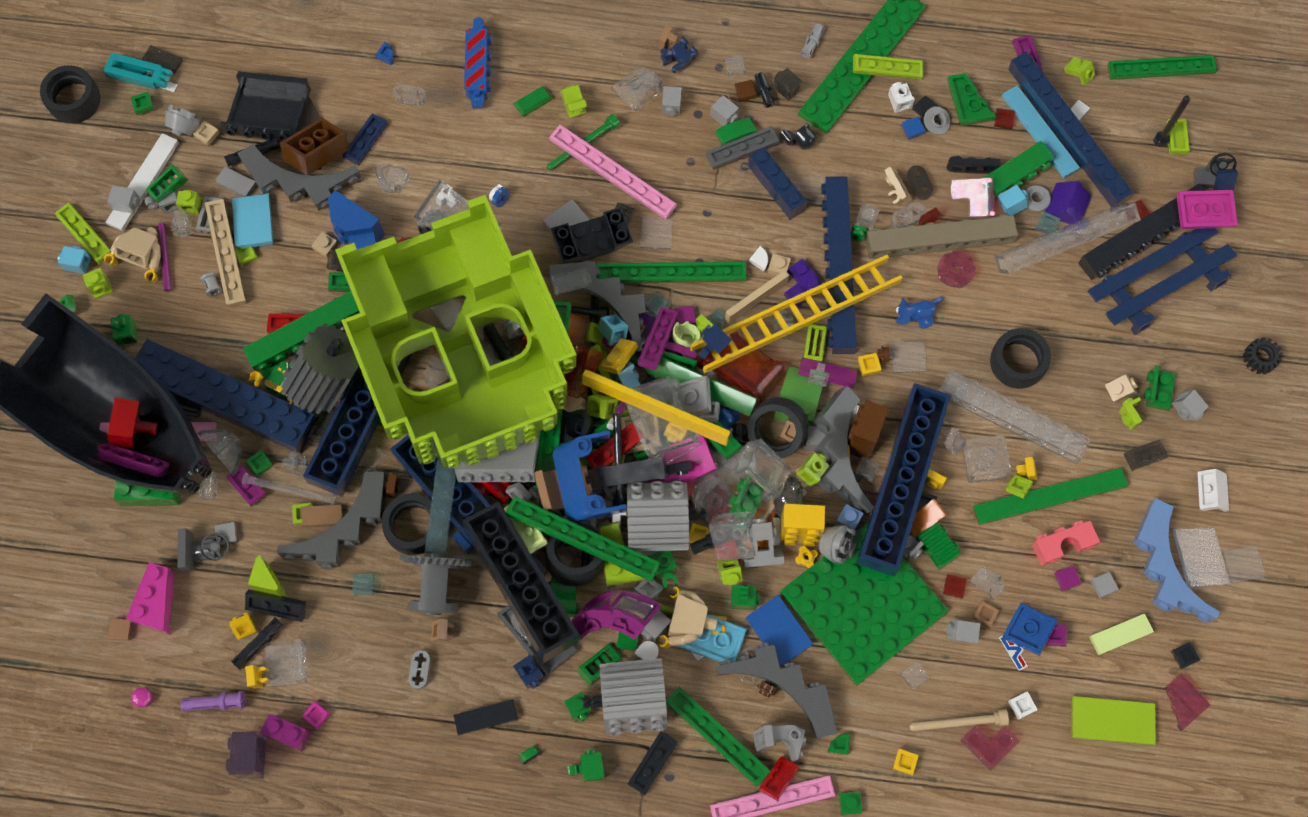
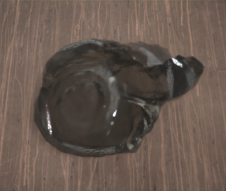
M786 476L783 484L772 493L774 508L780 516L784 504L803 505L804 503L803 485L795 476Z

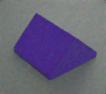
M1079 181L1056 183L1051 195V203L1045 210L1044 215L1079 228L1091 195Z

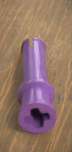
M244 691L234 694L222 692L219 696L182 698L180 708L182 712L220 708L222 711H226L228 708H239L241 710L245 708Z

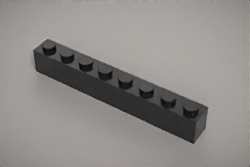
M1199 183L1188 191L1206 190ZM1177 197L1083 255L1078 264L1091 280L1097 277L1099 279L1104 277L1109 269L1118 268L1125 259L1131 260L1141 249L1145 251L1151 247L1152 242H1159L1167 236L1168 232L1174 233L1180 228Z

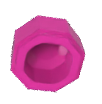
M145 687L137 688L131 694V702L138 708H146L153 702V693Z

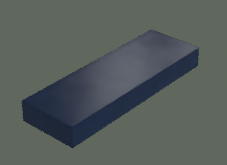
M372 113L348 146L349 150L343 154V158L359 166L388 125V122Z

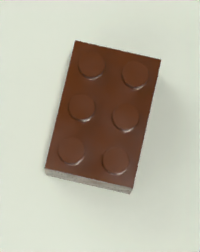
M323 118L280 142L283 160L307 176L349 150L347 133Z
M866 400L864 406H859L847 439L850 454L869 460L889 409L888 407Z

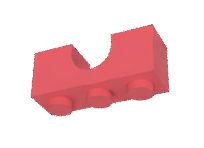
M1081 520L1073 523L1071 528L1065 529V527H1061L1054 531L1055 534L1048 536L1045 533L1036 537L1032 547L1042 567L1058 561L1064 556L1061 550L1062 542L1071 543L1076 552L1080 553L1096 547L1100 540L1091 521L1084 523Z

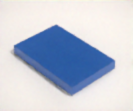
M778 595L745 617L762 643H769V646H775L780 668L783 664L788 663L813 645V642Z

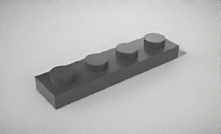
M770 126L706 152V156L714 170L745 158L762 147L768 149L778 145L779 139L773 127Z

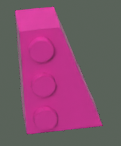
M149 562L126 620L133 624L170 635L171 601L173 598L175 573L166 567Z

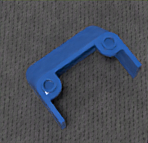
M610 431L577 437L557 446L553 451L565 514L571 522H583L626 512V504L606 508L604 499L601 496L586 495L579 463L580 457L590 454L592 443L610 440Z

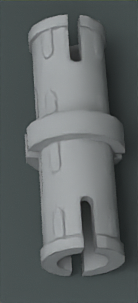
M815 24L810 35L806 37V43L800 52L802 57L806 59L811 58L815 47L819 45L820 37L825 30L821 24Z

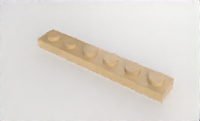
M223 199L205 202L226 305L230 307L244 304L246 300L225 202Z

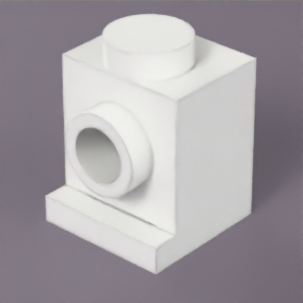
M894 83L888 93L894 112L912 109L915 99L911 95L908 84Z

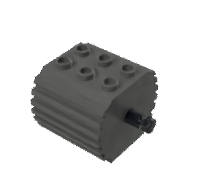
M328 324L317 326L313 333L309 331L304 340L307 344H301L289 364L292 368L288 366L283 374V377L286 379L282 384V393L284 395L287 394V399L294 401L295 406H301L300 409L302 410L306 408L310 413L312 411H316V414H320L321 411L330 413L359 366L347 334L342 332L343 329L341 328L339 330L335 329L336 326L327 327Z

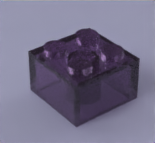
M232 732L231 737L228 739V750H230V759L226 761V770L229 771L228 775L238 779H264L267 737L258 732Z

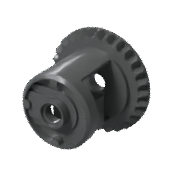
M428 554L427 556L400 555V560H403L405 563H413V566L423 567L420 600H411L409 605H407L409 611L423 612L424 615L458 612V603L446 602L448 568L461 569V566H471L473 559L446 558V555Z

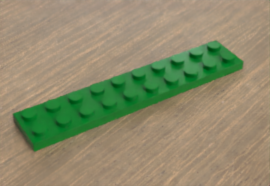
M887 0L798 111V116L828 134L873 77V75L853 73L854 54L888 57L925 11L926 5L918 0Z

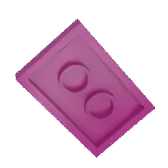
M1233 190L1179 191L1176 194L1181 229L1235 228L1238 226Z

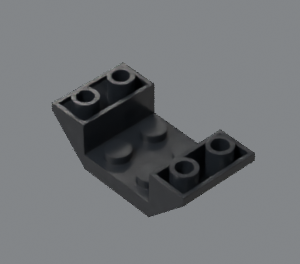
M621 207L605 211L601 217L569 226V223L551 228L562 264L579 263L606 255L633 242Z

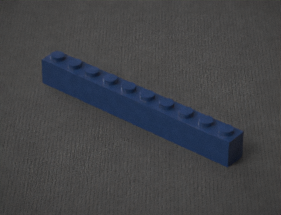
M1025 51L1012 59L1008 70L1111 208L1114 210L1127 202L1133 191L1029 53Z
M848 176L825 177L824 184H821V195H824L822 211H825L822 226L826 228V233L823 234V244L827 245V250H824V261H827L828 267H825V278H828V281L853 270ZM853 278L845 281L844 284L854 297ZM838 285L827 289L836 304L847 300ZM827 302L826 309L831 308L830 304ZM851 305L830 315V319L827 320V330H831V337H828V348H832V354H855L857 348L855 307Z

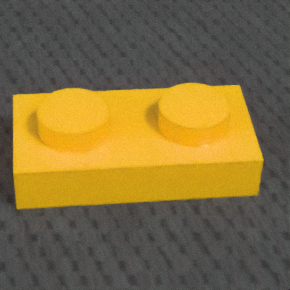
M620 338L602 363V369L619 375L637 350V343Z

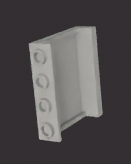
M540 431L539 437H536L534 442L529 444L521 443L516 449L501 451L494 458H483L476 465L469 466L468 464L464 466L463 462H460L461 464L454 469L458 482H536L534 469Z

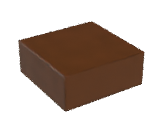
M752 80L735 83L739 102L756 99L757 94Z

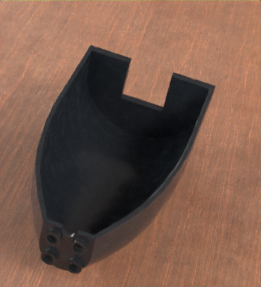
M45 293L21 324L28 330L38 334L36 339L15 365L0 358V410L53 450L99 475L131 486L160 492L191 493L192 495L197 493L200 489V484L211 475L213 469L210 468V463L190 419L175 397L130 353L58 300ZM115 398L139 401L140 421L158 423L156 435L137 433L134 450L131 451L168 462L169 473L167 476H152L101 460L97 457L98 446L109 444L108 433L100 430V423H110Z

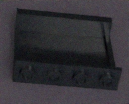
M238 71L236 78L239 86L227 121H221L220 123L225 134L283 141L297 133L311 91L307 78Z

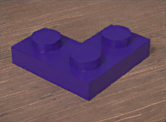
M803 258L788 268V273L797 284L787 290L784 296L787 299H791L823 284ZM803 300L795 304L796 307L798 308L799 306L804 304L806 300Z

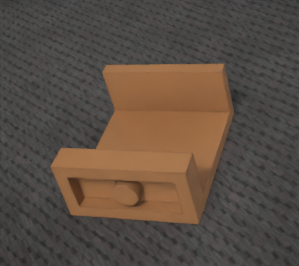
M579 460L586 495H593L591 484H586L585 477L588 476L586 465H582L581 460ZM556 469L543 473L542 470L534 472L543 509L549 512L563 509L564 505Z

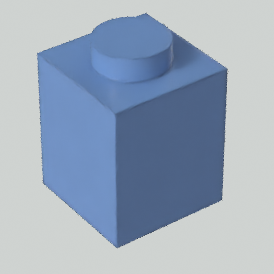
M846 504L835 526L846 525L855 531L864 513Z

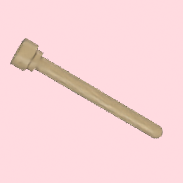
M1002 709L997 710L993 715L911 723L909 728L911 731L988 723L1008 726L1009 717L1007 710Z

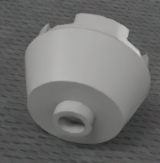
M170 104L168 110H165V126L171 128L172 133L181 137L183 134L191 136L200 126L201 117H195L194 113L184 109L175 108L174 110L175 106Z
M846 525L827 527L820 538V553L834 564H845L847 558H852L856 548V543H853V536L856 535L855 531Z

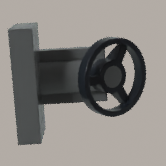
M1219 153L1210 160L1205 168H1195V186L1200 183L1203 188H1214L1218 170H1227L1226 168L1232 162H1234L1232 169H1236L1237 161L1235 157L1230 153ZM1221 156H1230V157H1232V159H1231V158H1219V157H1221Z
M186 528L178 529V568L185 572L193 571V561H216L222 559L228 553V541L219 533H210L200 541H193V532ZM209 536H218L217 540H216V539H208V540H205V539H206L207 537H209ZM221 539L226 545L225 553L222 556L219 552V542Z

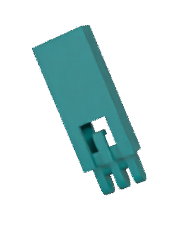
M113 52L103 70L109 78L154 90L157 87L166 88L168 85L166 82L170 81L168 76L173 74L171 70L162 68L161 65Z

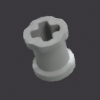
M214 272L206 273L200 278L206 287V295L208 297H214L223 291L217 282V274Z

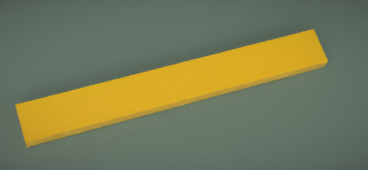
M585 370L583 373V385L726 446L729 441L730 431L589 370Z

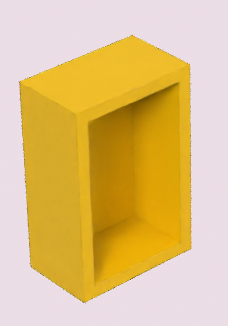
M784 504L780 518V542H784L785 545L804 543V546L809 547L819 544L825 527V506Z

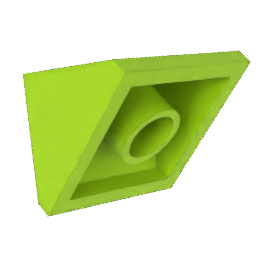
M260 555L257 556L248 585L256 591L288 597L270 565Z

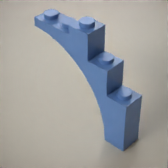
M1155 498L1149 503L1132 543L1139 550L1150 552L1142 573L1147 575V578L1152 581H1160L1152 603L1156 604L1157 608L1162 611H1172L1178 607L1184 613L1196 615L1200 621L1211 623L1218 618L1220 611L1206 604L1189 588L1174 564L1168 536L1169 521L1174 506Z

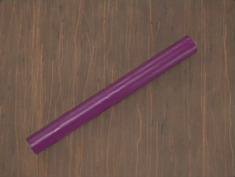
M161 222L158 223V233L161 247L163 285L165 292H171L165 223Z

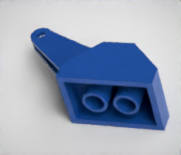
M336 190L328 198L330 218L334 227L333 231L337 234L339 242L344 245L354 243L358 250L381 241L385 233L377 217Z

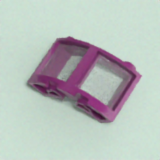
M624 590L610 591L590 600L571 622L578 631L580 640L587 634L600 628H611L635 640L662 606L653 599L636 592Z

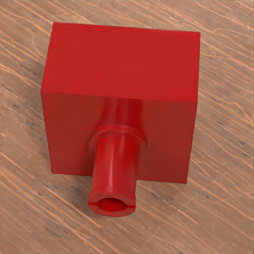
M115 398L107 434L108 442L111 445L134 450L137 433L156 435L158 423L140 421L139 401Z

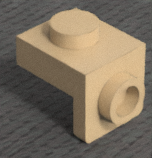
M1126 374L1105 385L1113 402L1138 393L1136 390L1138 388L1137 382L1133 377L1130 378Z

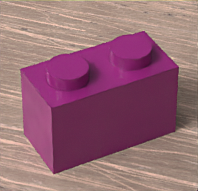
M272 714L268 715L260 731L261 734L301 752L311 735V732Z

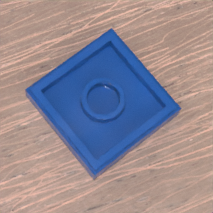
M1020 603L1002 637L1004 640L1040 656L1058 620Z

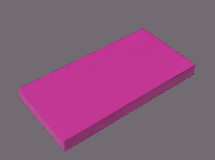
M697 435L649 458L665 457L666 465L691 460L692 469L688 470V474L677 475V472L670 473L668 478L653 479L644 483L681 481L688 484L718 470L706 438L702 435Z

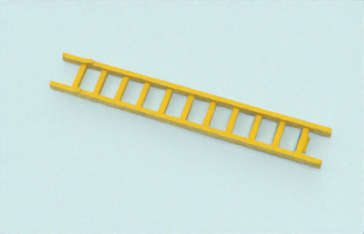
M885 255L729 326L722 331L729 336V334L740 330L749 345L738 350L731 340L728 346L733 353L726 354L722 358L712 350L711 353L716 361L705 365L703 371L707 373L901 283L903 277L900 275L887 282L884 281V278L875 267L888 261L889 256ZM869 270L879 284L870 290L860 274ZM853 277L863 293L854 297L844 284L845 281ZM836 285L840 287L847 298L846 301L836 304L827 290ZM821 292L831 308L822 312L812 299V296ZM803 300L807 301L815 314L807 319L803 318L795 305ZM790 307L798 320V323L788 327L779 311ZM770 315L775 316L783 329L772 335L762 320ZM757 322L766 337L757 342H754L746 329V326ZM703 340L694 342L690 345V350L694 351L701 348L706 343Z

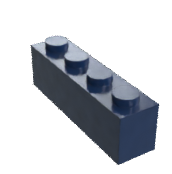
M762 147L749 155L748 167L789 220L804 212L807 201L768 151Z

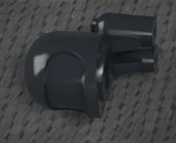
M808 123L794 134L786 129L779 133L787 145L793 146L795 142L804 150L812 148L817 140L816 135L809 129L810 125Z

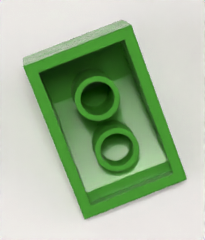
M789 366L780 397L793 400L799 404L806 413L808 426H812L824 381L798 375L799 368ZM775 411L774 419L787 422L789 419L787 415Z

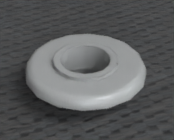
M932 107L925 113L924 124L929 132L940 135L949 129L950 117L943 108ZM935 116H938L940 118V125L935 123Z
M1033 185L1025 189L1029 197L1027 199L1028 209L1039 212L1049 207L1051 196L1046 188ZM1038 196L1041 202H1035L1031 197Z

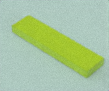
M854 54L853 73L921 80L923 78V61Z
M68 202L54 214L98 265H101L104 262V256L111 253L110 248Z

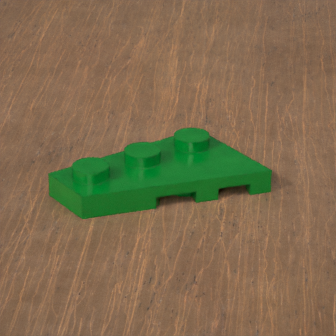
M966 73L948 76L947 81L960 126L996 119V115L989 110L986 101L982 100L976 87Z

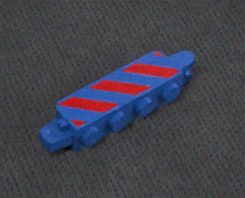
M476 17L473 19V28H469L465 34L464 89L466 90V97L471 100L472 109H483L484 101L488 99V92H491V83L488 81V77H491V66H488V61H491V50H488V46H492L491 35H488L483 19Z

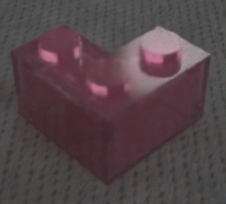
M993 178L951 180L952 199L970 198V216L994 215Z

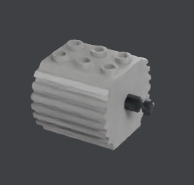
M654 481L652 483L634 482L627 484L628 548L634 551L689 550V520H697V517L705 520L707 518V510L701 508V512H698L697 508H688L687 482L673 481L671 483Z
M661 658L600 664L602 695H595L591 700H589L588 696L583 697V706L585 709H589L590 705H593L594 708L603 707L606 734L613 736L620 735L622 732L637 734L643 732V730L658 732L668 728Z

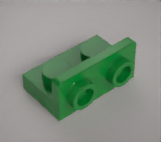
M1155 365L1151 371H1148L1146 381L1149 382L1148 388H1146L1144 393L1146 406L1169 411L1171 409L1175 373L1159 370L1160 366Z
M747 474L745 479H740L736 487L739 491L738 494L734 493L729 504L732 507L729 513L751 523L766 489L749 481L751 475Z

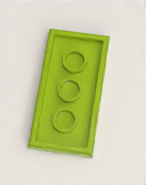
M1073 696L1071 705V738L1154 746L1156 745L1155 703Z

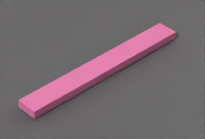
M561 124L549 137L551 142L665 220L677 207L675 202Z

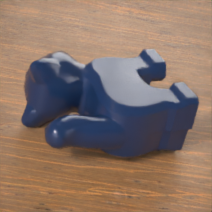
M682 37L680 42L673 45L672 48H663L660 51L663 66L667 65L674 58L678 64L673 66L672 72L676 73L678 70L690 65L692 60L697 57L698 50L694 46L687 50L688 41Z

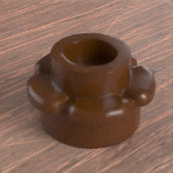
M882 345L881 349H877L878 359L882 360V364H884V362H890L889 347H883Z
M763 680L760 686L757 685V688L760 689V694L768 698L771 695L775 696L774 692L777 687Z

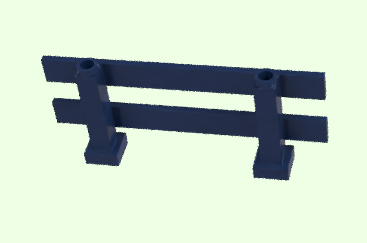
M1215 228L1195 229L1189 233L1184 232L1177 240L1117 274L1106 276L1101 283L1088 289L1087 292L1096 303L1111 295L1118 306L1108 311L1105 315L1114 326L1129 319L1133 324L1131 331L1134 335H1137L1149 328L1155 320L1151 313L1145 315L1142 311L1143 309L1203 275L1209 281L1206 287L1210 292L1227 283L1231 274L1227 269L1222 272L1218 267L1235 258L1237 254L1229 244H1226L1208 255L1200 244L1219 232ZM1185 252L1194 262L1133 298L1124 288Z

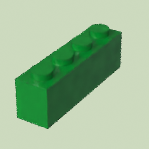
M1039 141L983 177L980 187L994 202L998 199V195L1016 185L1020 188L1025 181L1033 180L1039 172L1047 171L1052 166L1051 163L1054 156Z

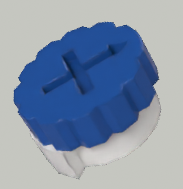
M500 184L494 187L489 194L492 204L497 207H502L509 198V190Z

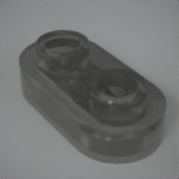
M918 165L910 167L907 172V180L915 196L920 200L929 199L933 193V186L926 171Z

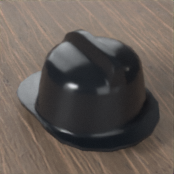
M579 409L562 415L561 443L592 434L597 425L593 423L587 411Z

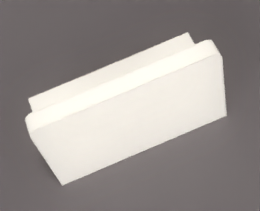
M1218 469L1199 471L1200 510L1220 509L1224 512L1229 511L1227 474Z

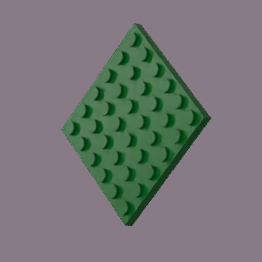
M869 522L855 532L856 535L853 536V543H856V548L852 558H847L845 564H834L824 556L780 590L782 596L856 686L949 612L904 557H902L899 570L894 577L856 564Z

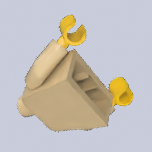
M149 227L146 231L132 228L127 233L118 235L110 249L111 253L104 256V261L107 264L110 263L112 267L118 265L117 258L144 269L150 267V270L145 272L144 277L149 281L150 275H153L152 281L156 283L158 275L155 273V270L158 269L161 256V247L156 237L157 231L152 227Z
M673 587L677 594L674 596L670 595L676 601L668 632L670 637L661 635L660 638L666 639V642L663 645L660 644V647L668 649L671 646H681L694 642L702 636L703 629L715 631L717 619L706 617L708 607L705 606L704 601L695 592L681 591L678 587Z

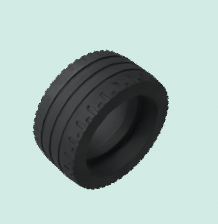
M64 65L57 67L44 77L40 86V96L45 107L57 120L65 123L74 124L87 120L97 111L100 104L101 96L98 86L93 78L78 66ZM72 84L86 86L84 94L75 103L69 105L55 104L57 95L66 86Z
M1018 328L1009 330L997 340L992 349L990 357L992 372L1001 383L1008 387L1023 389L1033 386L1042 379L1049 368L1051 361L1050 347L1040 334L1031 329ZM1012 344H1021L1030 348L1038 360L1036 370L1030 373H1018L1012 370L1005 363L1002 356L1004 348Z
M783 397L770 398L762 402L750 416L747 427L750 443L763 456L773 459L788 457L795 453L804 443L808 433V419L802 407L793 400ZM778 411L787 415L795 425V438L788 444H777L766 438L760 424L761 418L765 413Z
M408 493L398 496L386 507L382 516V530L388 543L398 552L407 555H421L430 551L440 540L443 520L437 506L429 498L421 494ZM420 507L425 509L430 514L432 520L429 532L422 539L414 542L400 540L393 529L397 516L409 508Z
M573 522L600 535L595 528L586 523ZM552 536L549 537L548 544H546L545 560L549 572L556 580L569 586H582L598 577L603 569L605 560L595 556L594 560L584 567L571 568L565 566L557 559L556 550L566 542Z

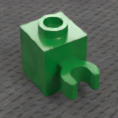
M120 314L110 319L112 338L118 345L137 342L136 321L131 315Z
M671 551L652 555V559L661 562L656 576L657 579L664 578L663 587L668 589V580H673L675 586H678L677 577L672 575L676 573L677 567Z
M732 585L730 609L754 610L755 604H759V592H756V586Z
M596 749L584 751L585 755H580L581 765L567 766L569 776L583 774L584 782L605 779L602 755Z

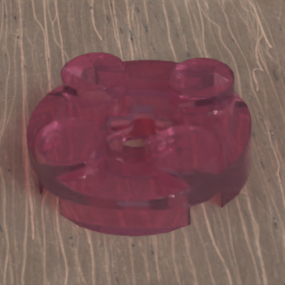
M952 251V253H946L941 257L937 266V276L940 281L950 287L963 288L971 282L976 268L968 254L962 251ZM959 266L961 272L956 273L951 267Z

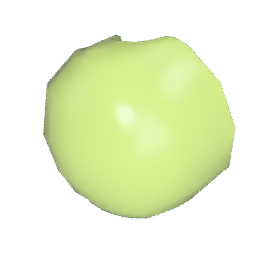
M688 321L683 324L677 322L672 329V338L675 344L690 348L692 343L701 339L700 330L695 325L689 324Z

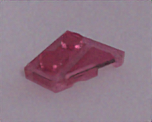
M1182 673L1165 687L1167 696L1171 700L1172 711L1175 712L1178 721L1177 727L1180 731L1185 729L1210 706L1208 701Z

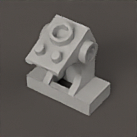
M767 518L753 519L752 523H749L750 528H747L748 540H752V551L742 552L744 566L756 567L784 564L782 549L773 548V537H776L775 525L772 526V522H767ZM768 540V549L758 550L757 541Z
M764 725L753 731L755 752H764L774 746L775 741L783 742L788 747L790 761L794 762L803 756V752L800 750L804 748L806 743V737H804L805 730L794 725Z

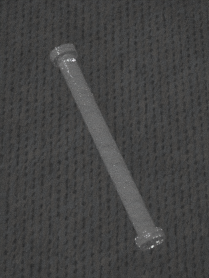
M244 473L242 478L243 485L248 483L327 502L330 505L336 504L337 495L335 494L331 496L252 477L248 473Z

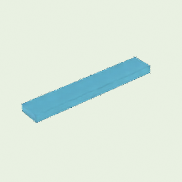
M1018 85L1002 94V98L1035 142L1041 141L1053 154L1052 164L1063 179L1077 172L1080 169L1078 164Z

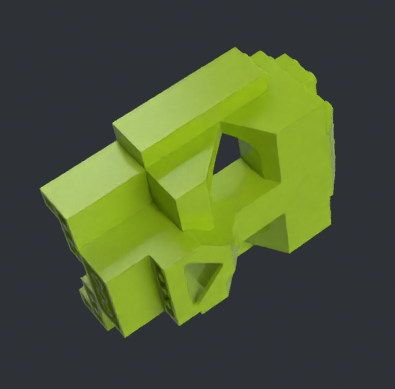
M486 195L467 201V210L432 222V231L396 243L395 238L391 237L358 250L354 243L335 249L360 312L341 320L388 439L393 438V440L404 437L405 433H408L420 464H429L440 456L444 468H455L461 464L460 462H463L464 466L468 464L473 466L480 463V460L483 458H494L501 451L514 450L521 443L529 444L534 442L536 437H539V431L551 430L557 424V413L564 410L567 401V382L563 374L573 371L576 367V352L531 249L514 256L511 255ZM466 297L450 332L412 317L417 312L454 298ZM499 320L516 322L527 337L526 348L519 355L490 366L475 329ZM434 345L450 382L422 392L408 389L404 385L398 371L400 361L411 353Z

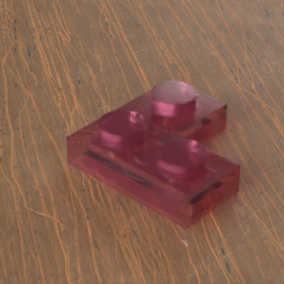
M976 725L960 740L990 771L1019 742L1005 726L990 740Z

